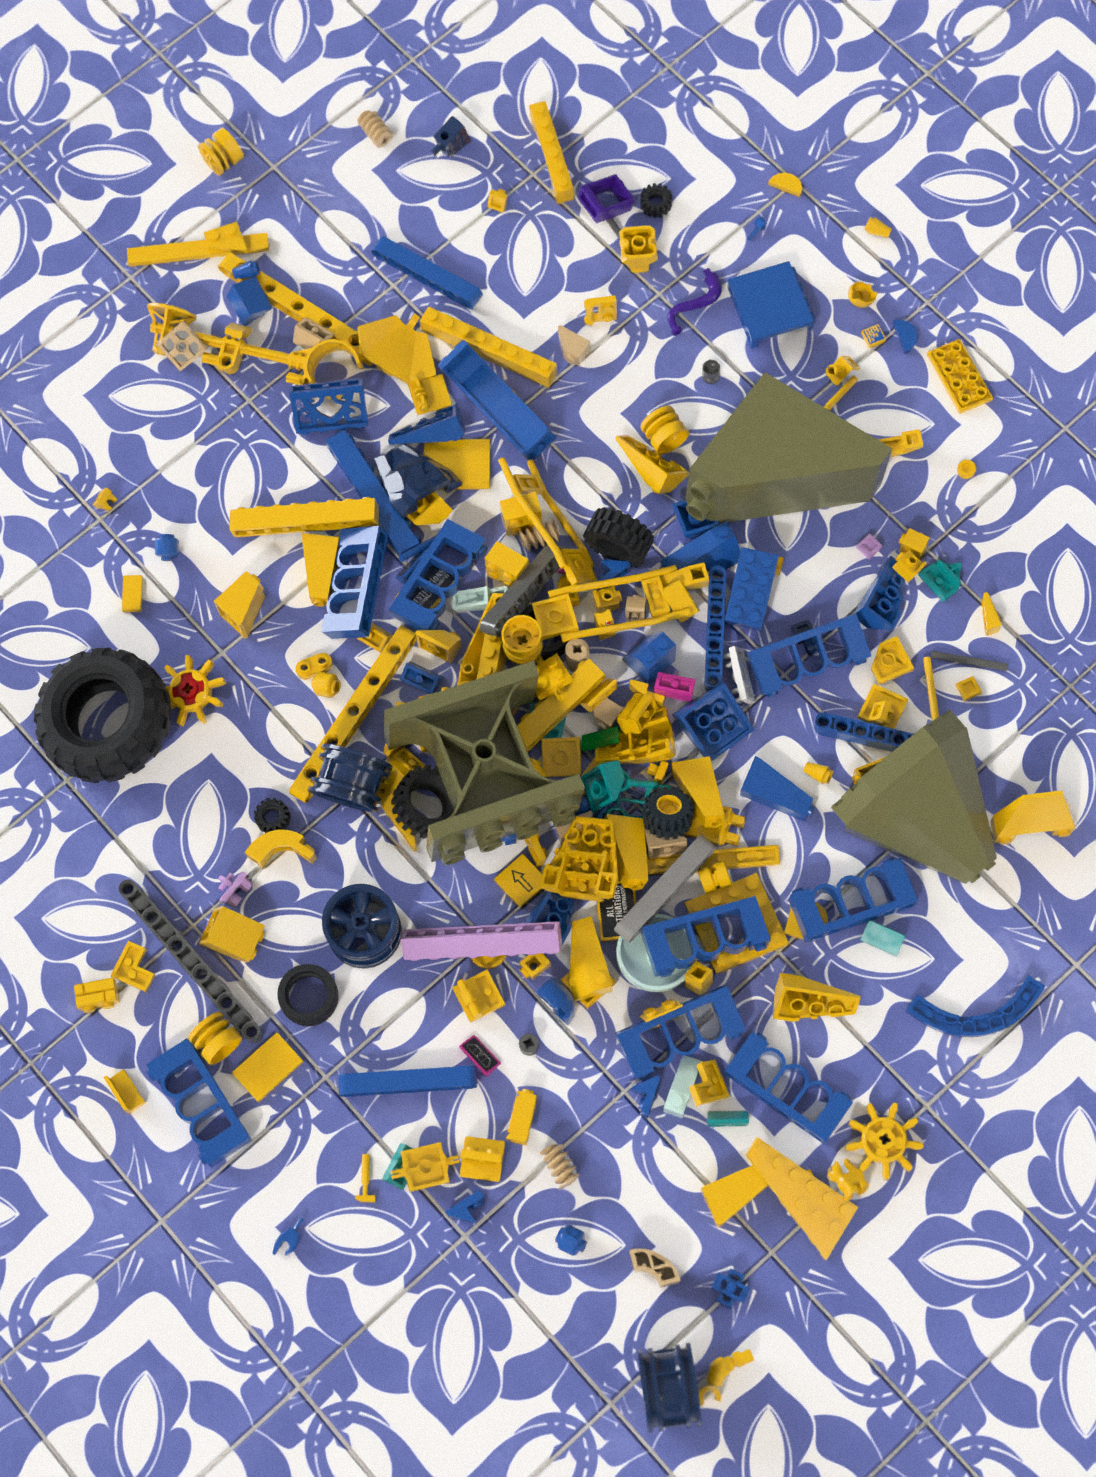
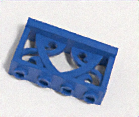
M362 378L289 386V397L296 434L306 435L316 431L324 433L334 429L342 431L352 427L359 429L368 426ZM354 393H359L360 403L352 401ZM342 394H343V397H341V399H345V400H340V399L336 398V395H342ZM325 396H330L335 403L342 405L331 417L317 409L323 403ZM318 397L319 401L314 403L315 400L312 398ZM301 399L305 407L298 410L296 400ZM355 406L359 408L361 414L359 416L350 417V413L356 414V412L353 408L349 407ZM305 411H309V413L306 414L305 419L309 417L312 419V421L302 422L300 420L301 414Z

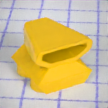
M650 225L624 227L619 231L622 263L627 264L632 273L648 272L650 264L658 260L655 229Z

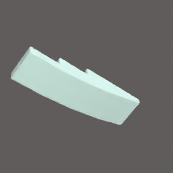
M486 586L458 591L452 596L453 610H485L492 593H505L509 587L504 586L490 589Z

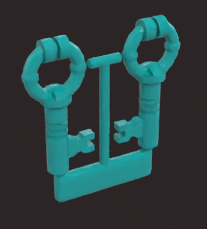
M623 771L626 780L625 786L621 787L620 792L626 791L631 786L643 787L646 790L644 798H647L651 791L657 789V787L661 790L663 787L671 789L670 785H658L657 781L632 779L627 772ZM619 792L616 806L604 812V816L607 814L612 815V812L616 811L620 812L622 816L643 819L644 814L640 817L628 815L618 805L620 801L645 804V800L620 798Z

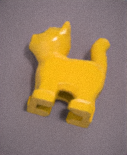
M845 1159L844 1166L849 1172L843 1173L838 1161H835L834 1165L828 1169L827 1179L837 1183L839 1189L844 1194L845 1201H848L854 1197L853 1194L856 1192L858 1196L866 1193L870 1185L865 1180L863 1173L849 1159Z

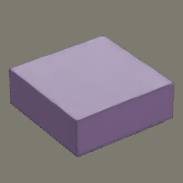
M869 533L856 545V548L870 560L883 548V545Z

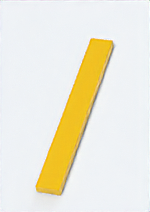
M268 233L242 235L248 251L246 254L269 251ZM206 239L127 248L129 267L222 257L229 253L222 250L209 251ZM232 250V254L240 255L242 251Z
M778 845L716 849L700 868L706 866L712 868L714 863L722 860L727 869L780 865ZM682 854L649 859L647 855L648 875L664 874Z

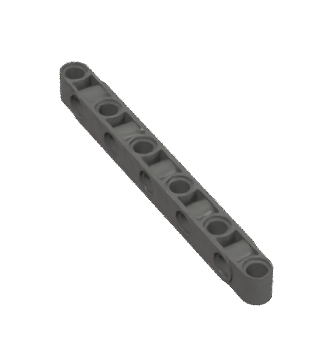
M132 880L122 881L119 885V892L133 911L234 1028L249 1043L256 1044L260 1042L263 1038V1031L249 1012L144 891H141ZM133 887V891L130 894H125L127 888ZM158 915L156 921L149 922L151 916ZM177 943H182V948L175 951L174 946ZM202 971L207 972V976L204 979H198ZM232 1000V1005L229 1008H223L225 1001ZM257 1029L256 1036L248 1037L250 1030Z

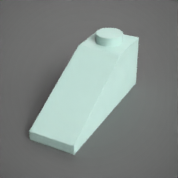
M682 1056L663 1112L683 1118L691 1095L689 1087L695 1084L698 1075L696 1065L702 1061L689 1056Z

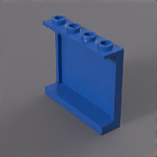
M790 261L728 279L727 289L751 349L758 347V341L807 326L810 331L813 330L815 316L813 312L809 311V301L807 297L803 296L802 284L797 281L796 269L791 266Z

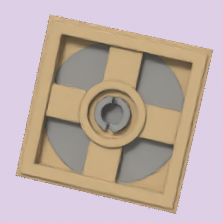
M184 320L156 343L180 372L208 349Z

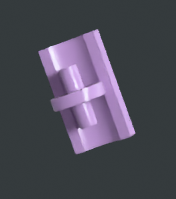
M243 871L240 872L232 883L230 882L234 877L232 873H229L226 878L220 875L218 879L222 883L218 889L223 891L226 886L229 887L219 899L222 903L227 902L234 907L238 905L242 898L235 894L234 891L239 887L244 892H247L253 885L246 877L247 874Z

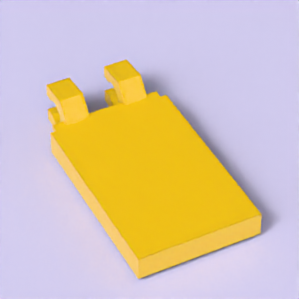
M723 806L724 825L705 828L693 810L692 825L688 833L685 832L684 836L696 839L698 836L703 835L715 845L721 846V844L724 845L726 842L730 845L738 846L740 836L729 832L731 825L744 828L746 820L745 817L734 814L732 808Z

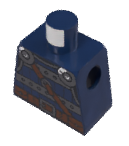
M453 115L434 135L437 145L431 150V153L437 159L443 153L448 157H452L471 141L465 126Z

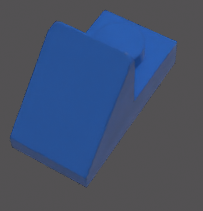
M601 560L602 568L607 574L603 573L598 578V581L624 577L630 572V563L628 561Z
M656 1075L631 1088V1092L646 1096L645 1098L641 1097L638 1109L641 1110L640 1116L649 1117L660 1083V1076Z
M478 1190L445 1211L448 1218L476 1224L469 1209L475 1210L483 1205L482 1201L485 1200V1197L481 1190Z

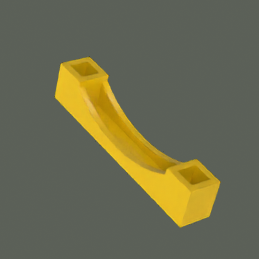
M546 101L530 104V120L542 148L556 202L559 204L574 200V188Z

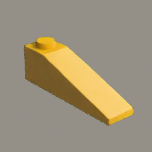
M616 436V441L644 482L652 488L653 492L657 494L670 493L689 476V471L673 460L669 463L662 459V455L647 450L645 444L631 436Z
M592 916L572 921L569 985L574 1002L613 992L612 982Z
M780 973L775 987L773 1019L796 1022L801 1018L809 1017L812 1020L818 1019V1016L826 1015L831 1017L855 1015L861 997L799 975Z

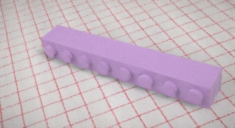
M560 922L405 929L400 939L404 960L418 961L420 959L437 960L439 958L457 959L459 957L476 958L478 956L496 957L498 955L516 956L517 954L535 955L537 953L555 954L560 952L562 946Z

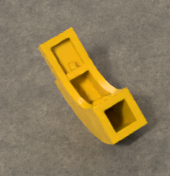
M290 830L267 832L254 840L244 852L247 858L262 868L274 854L280 851L295 852L311 864L317 859L314 853L315 850L310 845L305 844L304 836Z

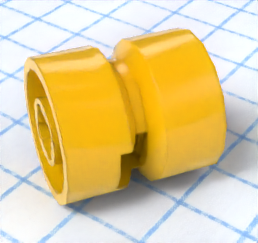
M723 860L714 863L712 868L706 866L697 869L705 893L715 891L717 886L723 888L732 884Z

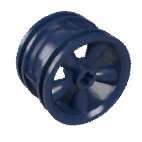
M322 744L321 749L324 750V753H319L318 756L323 761L318 777H311L310 782L313 783V786H309L307 791L340 805L365 812L378 813L379 808L376 805L382 802V799L378 797L379 789L383 780H389L390 775L387 771H392L393 766L379 758L333 744Z
M369 884L346 886L337 891L328 900L323 910L322 929L324 936L336 957L346 965L359 969L373 968L389 960L398 949L402 936L401 921L393 901L380 888ZM369 902L383 907V909L374 914L367 910ZM355 904L356 910L350 914L344 911ZM358 922H360V923H363V922H364L365 925H364V926H362V925L358 926L357 923H358ZM346 924L348 932L336 941L334 936L335 925ZM376 924H390L389 931L384 940L373 932ZM356 937L365 938L369 950L352 951Z
M685 1343L686 1348H680V1344H675L673 1349L653 1351L652 1348H648V1353H642V1349L637 1350L648 1433H653V1428L657 1427L659 1432L663 1431V1428L686 1425L687 1428H691V1423L696 1422L697 1427L702 1426L697 1379L690 1343Z

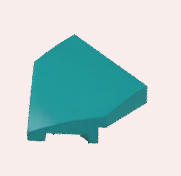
M938 559L936 563H932L922 570L918 576L942 602H945L959 590L961 584V563H944Z

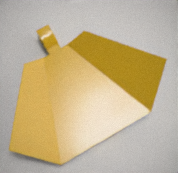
M415 313L407 325L397 315L357 327L361 356L377 365L376 368L391 377L395 376L406 384L411 383L414 376H419L423 380L436 375L428 335L413 329L420 318Z

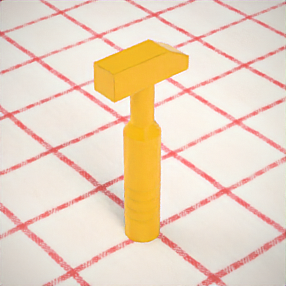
M362 1154L361 1183L363 1185V1195H355V1199L359 1202L375 1203V1195H368L370 1154Z

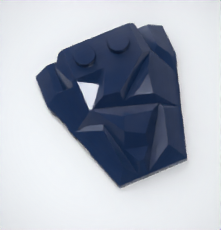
M400 444L374 458L379 475L385 484V491L388 492L390 497V504L401 518L416 511L420 499L440 488L449 493L462 486L461 480L452 470L408 444Z

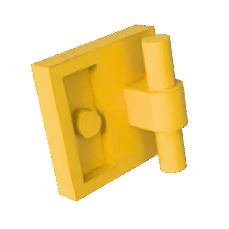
M488 970L467 980L460 979L457 981L458 985L452 987L470 1024L506 1006Z

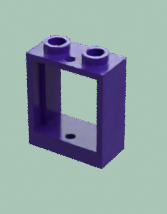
M617 174L581 186L578 200L596 224L630 212L635 201L632 193L628 191ZM611 190L620 203L604 208L595 195Z

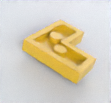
M128 941L110 976L147 993L156 975L139 967L147 949Z
M715 1059L696 1065L702 1083L689 1087L696 1106L726 1100L730 1097Z

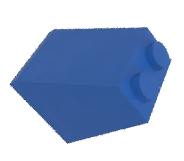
M664 632L649 634L624 656L622 661L645 683L650 685L657 678L658 672L663 673L676 661V644Z

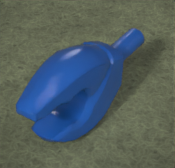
M300 1217L293 1229L289 1227L278 1236L273 1247V1255L277 1254L284 1242L289 1244L285 1256H288L296 1249L300 1240V1233L297 1230L304 1221V1218Z

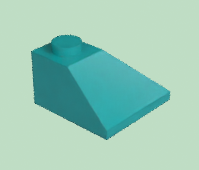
M619 760L599 764L581 776L592 813L599 811L617 799L625 780Z

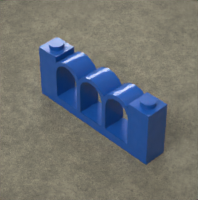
M447 519L390 606V616L416 630H437L439 626L438 618L445 613L447 607L446 598H450L458 592L460 588L459 577L469 574L474 565L473 559L478 561L480 556L483 557L488 549L486 539ZM446 544L468 557V561L462 566H453L439 559L438 555ZM433 565L454 577L455 580L451 586L442 588L427 581L424 577ZM419 586L438 596L441 602L437 607L427 609L411 601L410 598Z
M380 526L341 530L338 545L340 549L336 555V562L341 568L334 573L331 580L332 588L336 592L328 599V614L324 615L321 630L322 633L331 639L369 637L389 535ZM368 552L365 564L349 565L354 555ZM363 576L361 588L345 589L349 579ZM358 600L356 613L340 614L344 603Z
M855 613L747 652V656L761 695L767 694L769 698L779 694L778 690L783 689L782 686H790L799 682L802 675L805 677H815L824 673L827 667L840 668L848 663L860 665L867 662L866 658L871 657V653ZM836 628L845 649V658L839 664L833 663L828 658L820 634ZM813 637L821 661L819 669L814 673L808 672L803 667L795 643ZM786 646L789 648L796 668L795 677L789 682L783 681L779 677L770 652Z
M889 858L883 861L881 867H871L866 870L861 878L854 875L841 878L836 887L830 884H820L812 892L809 888L804 890L803 888L795 889L792 891L788 901L804 941L807 943L867 923L869 920L873 921L914 907L918 899L901 858L895 860L894 858ZM876 876L882 879L892 902L875 907L866 886V878ZM848 884L856 887L860 892L866 910L849 915L841 896L840 887ZM819 893L830 895L836 904L841 919L824 924L815 903V895Z
M756 896L647 925L641 929V936L654 976H660L661 978L672 975L675 968L686 969L690 967L696 958L704 962H710L717 959L721 955L722 950L729 954H739L747 946L749 951L754 949L755 951H762L767 948L771 940ZM737 915L745 941L739 945H733L726 941L718 919ZM711 922L719 948L713 952H706L700 949L692 929L693 926ZM685 929L692 950V956L683 960L673 956L665 934Z
M722 985L681 1003L682 1007L648 1022L642 1020L615 1032L633 1077L640 1080L650 1077V1073L654 1071L653 1066L664 1067L673 1060L675 1053L682 1056L692 1055L698 1050L700 1042L712 1045L720 1042L724 1036L726 1038L731 1037V1040L741 1037L742 1032L746 1031V1028L728 986ZM707 1003H711L719 1022L718 1033L709 1039L703 1038L700 1035L690 1012ZM685 1014L694 1036L692 1045L685 1050H679L675 1047L665 1025L666 1021ZM659 1025L668 1045V1054L661 1061H652L648 1057L639 1033Z
M751 1032L725 1069L724 1075L825 1145L853 1104V1101L850 1100L851 1097L843 1091L838 1092L836 1090L833 1094L830 1086L823 1081L813 1080L809 1082L808 1072L798 1064L786 1065L784 1055L778 1049L768 1047L769 1043L764 1035L759 1032L757 1034ZM772 1055L779 1060L781 1065L780 1071L768 1088L764 1089L747 1076L762 1056ZM794 1071L802 1076L804 1087L793 1103L788 1106L771 1094V1091L785 1073ZM819 1088L826 1093L827 1104L815 1122L812 1123L795 1111L794 1108L809 1089Z
M188 1038L146 1064L149 1068L147 1074L152 1082L156 1080L160 1084L162 1091L175 1101L176 1114L184 1122L190 1124L189 1133L191 1138L200 1146L198 1147L200 1151L198 1157L203 1165L208 1164L212 1168L253 1141ZM194 1063L203 1079L179 1094L170 1093L168 1089L170 1079ZM208 1086L217 1102L194 1117L184 1116L182 1111L184 1102ZM222 1109L232 1126L208 1141L199 1140L197 1136L198 1126Z

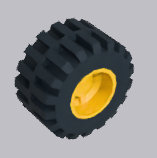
M663 787L662 790L658 788L655 792L649 794V797L645 800L643 822L645 828L650 830V834H656L657 838L665 837V840H669V837L677 839L678 835L682 837L685 835V832L688 833L692 825L694 809L693 801L689 799L688 794H683L684 791H678L673 787L672 789Z

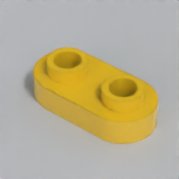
M319 653L299 661L296 664L295 670L299 678L308 680L315 677L319 672L330 671L333 662L327 653ZM322 659L326 660L323 664L319 663ZM307 666V670H302V667Z

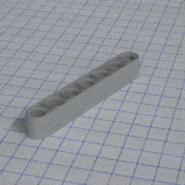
M703 835L698 836L620 920L614 931L628 943H631L641 932L642 927L650 923L695 874L697 869L707 861L715 851L716 846Z

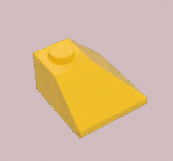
M433 492L420 499L417 504V510L406 517L415 525L440 524L448 518L453 510L437 493Z
M417 630L415 633L419 648L450 664L462 646L460 636L452 631L449 633L445 630Z

